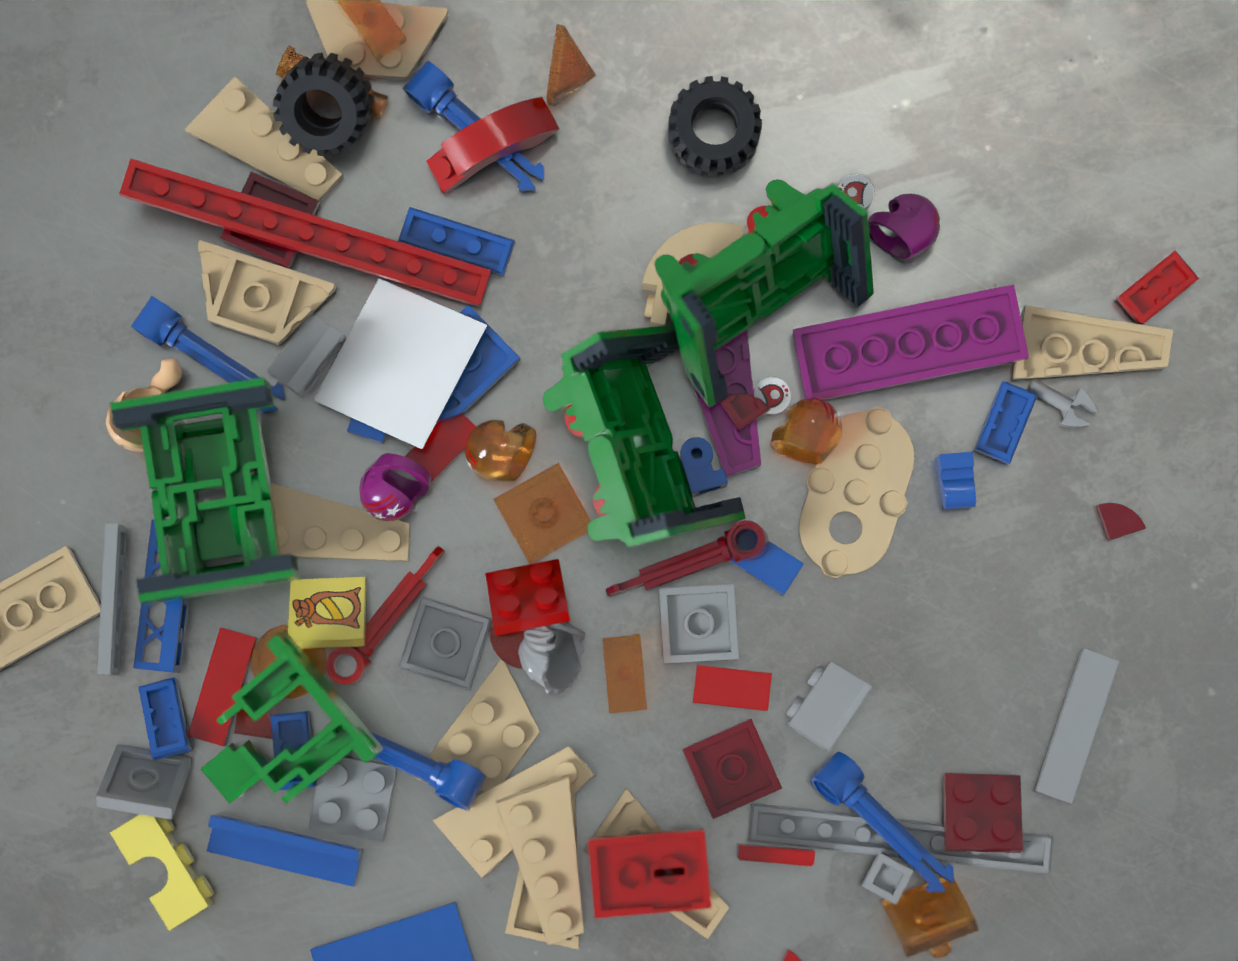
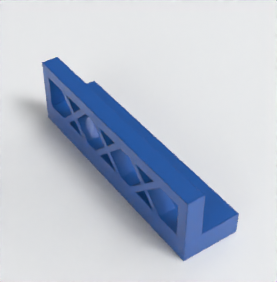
M151 519L144 578L154 576L155 571L161 567L160 561L156 563L158 544L154 519ZM194 524L195 539H196L197 531H196V524ZM189 598L164 602L166 605L164 625L159 629L149 619L150 609L156 604L148 605L141 603L133 668L180 673ZM148 626L154 632L149 637H147ZM157 637L162 643L159 663L144 662L146 645Z
M221 814L210 816L208 827H212L206 852L352 887L355 886L364 851L362 848Z

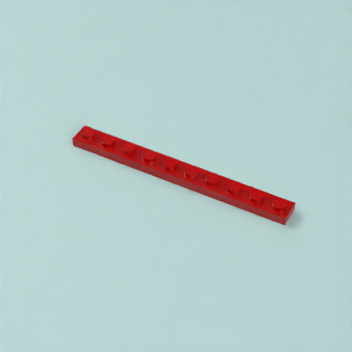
M130 158L119 193L121 197L476 307L481 305L491 272L489 269Z

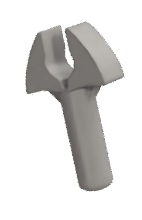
M1036 379L1028 386V391L1038 394V398L1061 410L1063 419L1059 426L1083 428L1090 425L1085 420L1077 418L1071 407L1081 406L1092 414L1097 412L1092 399L1082 388L1078 390L1076 396L1067 397Z

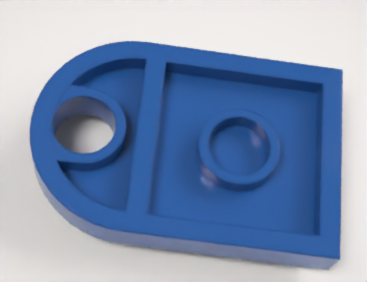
M469 305L460 313L486 324L487 327L437 421L451 420L464 414L521 360L509 345Z

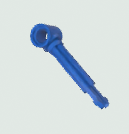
M426 61L402 88L408 97L424 111L430 113L436 110L440 115L443 114L460 130L481 119L457 98L458 95L452 91L454 87L453 82L430 61ZM519 151L496 160L521 182L517 186L521 191L535 190L536 187L529 177L512 163L513 160L529 174L542 181L544 180L543 164L538 162L534 166Z
M153 296L150 297L130 326L160 347L168 344L172 348L179 349L228 383L260 378L254 372L187 329V326L181 322L183 316ZM279 382L275 386L271 385L272 395L285 399L283 385ZM274 405V407L259 410L267 413L277 411L278 408Z
M371 732L383 747L375 759L428 782L429 786L435 788V795L455 807L469 811L486 777L484 773L456 759H452L447 764L441 761L436 762Z
M836 752L811 778L815 789L827 801L836 806L846 799L844 804L848 808L851 807L929 883L925 888L928 892H944L945 889L937 876L920 860L924 861L938 876L950 883L954 881L953 866L948 863L944 867L867 792L868 789L863 784L860 785L865 778L861 768L846 754Z

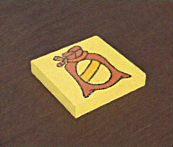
M366 577L319 578L291 581L288 634L301 649L365 646Z

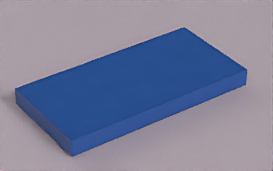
M456 902L310 949L313 961H474Z

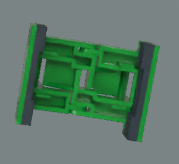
M264 377L110 403L113 426L123 432L140 429L149 487L154 490L151 493L162 575L136 579L140 603L150 605L301 580L298 558L292 554L281 555L274 502L271 501L272 487L258 410L274 407L271 384ZM222 414V418L187 424L183 421L185 419ZM181 443L184 444L185 465H184V459H183V453H182ZM221 489L226 491V498L199 502L198 493ZM201 512L203 513L204 523H202ZM194 524H196V531H197V538H198V545H199V551H200V558H201V560L199 559V557H198V555H197V547H196ZM243 555L244 558L242 562L206 567L202 562Z

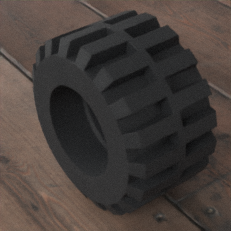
M314 53L311 59L306 56L297 65H294L279 84L276 90L278 93L273 100V106L277 107L273 115L275 122H282L279 131L282 135L288 133L291 136L289 143L294 147L299 143L304 146L302 151L310 154L314 149L317 150V156H326L328 151L331 150L332 154L335 155L341 153L344 147L348 149L359 138L371 118L373 110L370 108L374 104V95L368 94L372 88L370 81L362 80L364 71L360 67L356 70L350 67L353 62L350 59L345 58L341 62L338 60V54L330 53L327 58H324L323 53ZM322 90L331 94L338 101L342 116L330 119L315 113L308 104L306 91Z
M713 76L705 77L703 83L699 84L698 80L691 82L689 89L685 90L683 88L678 94L677 101H673L671 106L668 137L669 142L672 143V151L675 156L679 155L682 165L686 168L689 165L694 168L693 172L701 175L702 171L709 172V177H717L719 172H724V176L732 174L733 169L736 167L740 170L746 165V160L752 158L759 143L762 129L759 104L754 103V95L750 90L745 93L743 91V84L738 81L734 85L728 83V77L721 76L720 81H713ZM706 110H721L734 119L737 131L735 136L726 143L718 145L708 144L700 140L694 133V119Z

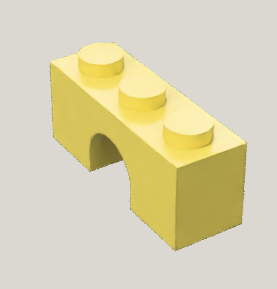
M139 814L110 832L129 865L137 864L146 857L151 856L160 859L167 867L168 881L165 887L149 899L170 931L212 906L214 903L210 897L214 895V891L203 875L198 877L190 865L194 862V858L184 843L178 845L171 832L175 830L170 819Z

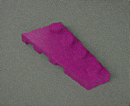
M746 330L715 351L717 366L721 376L725 377L728 394L742 393L754 396L750 350ZM692 384L722 469L724 468L726 478L761 466L757 420L741 431H738L720 403L709 408Z

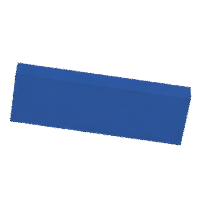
M412 207L408 209L398 239L399 242L489 269L491 270L490 273L501 277L505 275L515 245V240Z

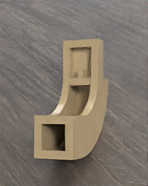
M721 222L694 225L673 235L656 251L648 264L642 282V289L656 291L655 295L648 294L644 316L651 317L650 327L665 326L668 310L661 299L663 286L661 279L655 271L656 259L661 255L669 254L679 262L684 256L693 253L703 254L711 259L743 235L744 226Z

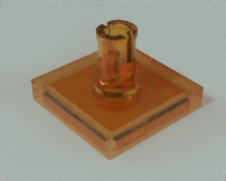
M559 463L493 499L529 564L537 562L588 533L587 527L591 519Z
M943 878L939 879L945 889L944 892H928L925 889L929 884L927 883L902 893L896 905L888 900L881 901L885 914L907 958L929 950L934 958L945 957L952 951L950 941L979 930L976 919L955 879L952 883Z

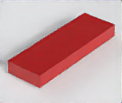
M220 627L189 728V737L226 746L235 715L222 725L216 719L236 703L232 696L244 686L258 638Z

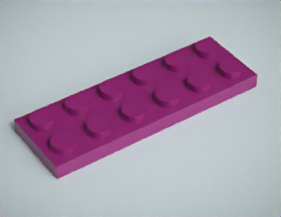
M1014 284L792 329L806 399L818 398L820 400H827L1029 359ZM809 399V400H806V402H807V403L816 402V401H814V400H817V399Z

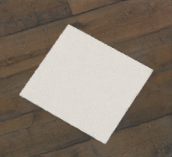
M378 279L313 401L423 449L487 325L382 279Z

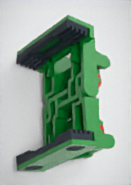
M772 180L766 186V194L772 206H760L750 212L747 217L748 234L738 238L711 259L699 253L688 254L681 258L679 262L669 254L661 255L656 259L655 271L661 279L663 286L661 299L676 329L684 372L709 408L728 398L726 380L724 376H721V372L718 369L715 351L752 327L756 319L769 316L822 277L827 282L832 281V286L834 288L837 286L840 293L843 291L845 297L849 296V301H855L856 307H859L874 294L868 212L834 183H831L824 189L816 188L805 195L783 180Z
M674 325L597 332L561 354L564 363L561 367L564 377L543 395V404L549 411H558L567 406L565 411L567 428L572 434L583 436L585 442H589V456L600 483L594 492L593 503L597 513L602 516L591 520L587 527L589 537L594 541L621 539L622 542L626 543L627 547L746 519L741 497L696 508L678 451H673L672 433L647 367L673 353L674 350L680 349Z

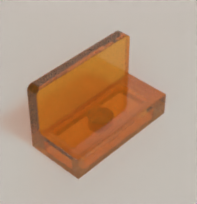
M334 0L376 61H379L407 41L406 36L380 0Z
M640 634L603 638L609 713L647 710Z

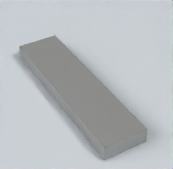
M105 523L98 675L118 676L120 670L127 528L116 523Z
M1085 648L1081 649L1034 789L1035 792L1072 804L1119 660Z

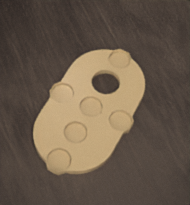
M875 407L870 411H858L841 418L827 433L816 467L809 471L806 480L808 493L799 520V536L806 554L816 565L821 567L823 574L837 579L842 575L860 573L874 566L886 553L897 519L905 512L908 503L905 493L914 466V448L907 431L898 421L892 418L889 410ZM851 512L860 520L862 532L854 543L841 544L831 536L829 530L830 521L837 513Z

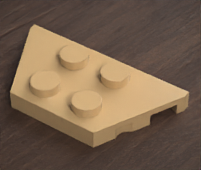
M306 0L327 56L330 53L338 54V60L341 62L345 58L353 61L350 67L354 70L360 67L364 71L362 78L409 81L418 67V61L422 55L426 54L436 32L448 18V8L346 0Z
M199 240L198 251L201 256L203 271L202 281L206 294L205 304L207 319L210 323L281 345L335 292L336 285L334 283Z
M499 660L428 756V758L436 762L441 761L446 764L452 759H456L484 773L486 777L479 791L486 792L504 782L540 734V730L504 661Z

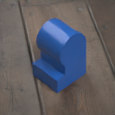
M692 437L686 440L680 451L681 464L692 497L719 490L728 485L724 468L713 471L711 464L713 449L707 440L700 437Z
M973 451L938 455L935 461L944 509L975 507L976 491Z

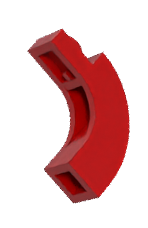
M543 97L528 99L493 112L463 128L441 143L442 149L427 159L426 162L442 192H449L488 164L513 152L534 148L560 128Z

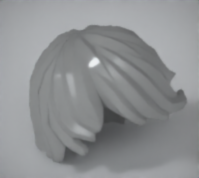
M568 622L526 630L524 632V639L519 645L518 653L522 668L528 674L531 681L534 680L544 687L547 694H551L552 691L556 694L562 693L566 687L570 688L572 682L577 681L578 672L582 669L579 661L580 654L584 652V648L580 641L585 638L584 635L586 633Z

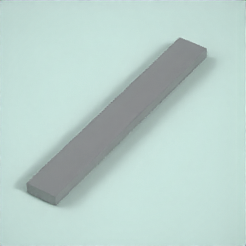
M751 803L747 841L877 855L880 852L888 857L902 858L858 814ZM896 819L939 862L1050 874L1053 836L1022 833L1023 850L1021 853L944 851V824Z

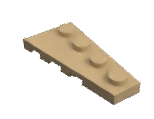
M235 76L184 129L191 136L203 140L227 155H231L258 172L272 177L286 187L318 200L319 203L344 178L342 173L323 156H317L316 150L313 149L308 154L302 151L303 145L297 143L294 147L290 144L291 136L288 133L285 135L281 134L279 127L282 125V122H275L274 111Z
M626 788L593 837L659 832L663 830ZM587 844L583 852L589 855V846ZM710 885L711 909L670 913L708 939L728 911L729 906Z

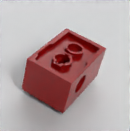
M703 828L588 838L595 919L711 909L706 840Z

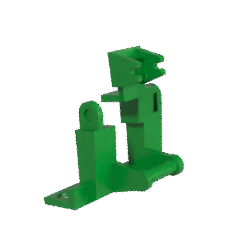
M285 629L277 633L266 644L277 659L232 696L236 703L216 720L222 725L243 708L255 722L302 684L332 721L297 751L290 744L269 763L250 740L238 749H236L237 747L233 742L204 765L201 771L229 804L260 779L275 794L299 774L303 780L298 784L295 783L281 797L287 804L350 751L354 750L362 761L366 763L368 760L375 758L383 749L381 744Z

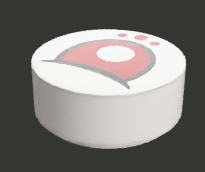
M857 174L849 175L842 179L838 185L843 192L865 210L870 206L874 197V189L866 177Z
M765 378L754 389V397L764 401L770 408V411L765 415H778L789 405L791 399L790 389L779 378Z

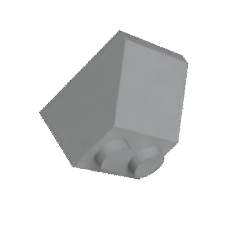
M829 662L825 668L820 664L816 667L807 681L812 686L804 699L797 696L786 712V715L790 717L786 725L826 751H830L872 688L868 683L833 662Z

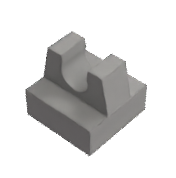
M879 852L861 886L896 905L914 871Z

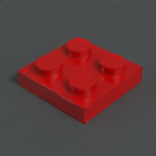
M559 559L485 573L496 636L570 621Z

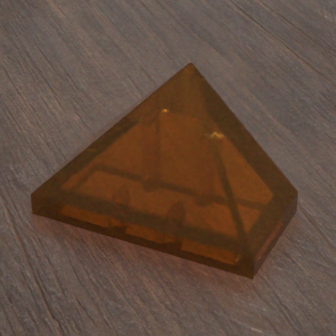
M559 24L556 26L546 95L547 105L556 106L596 76L566 27Z

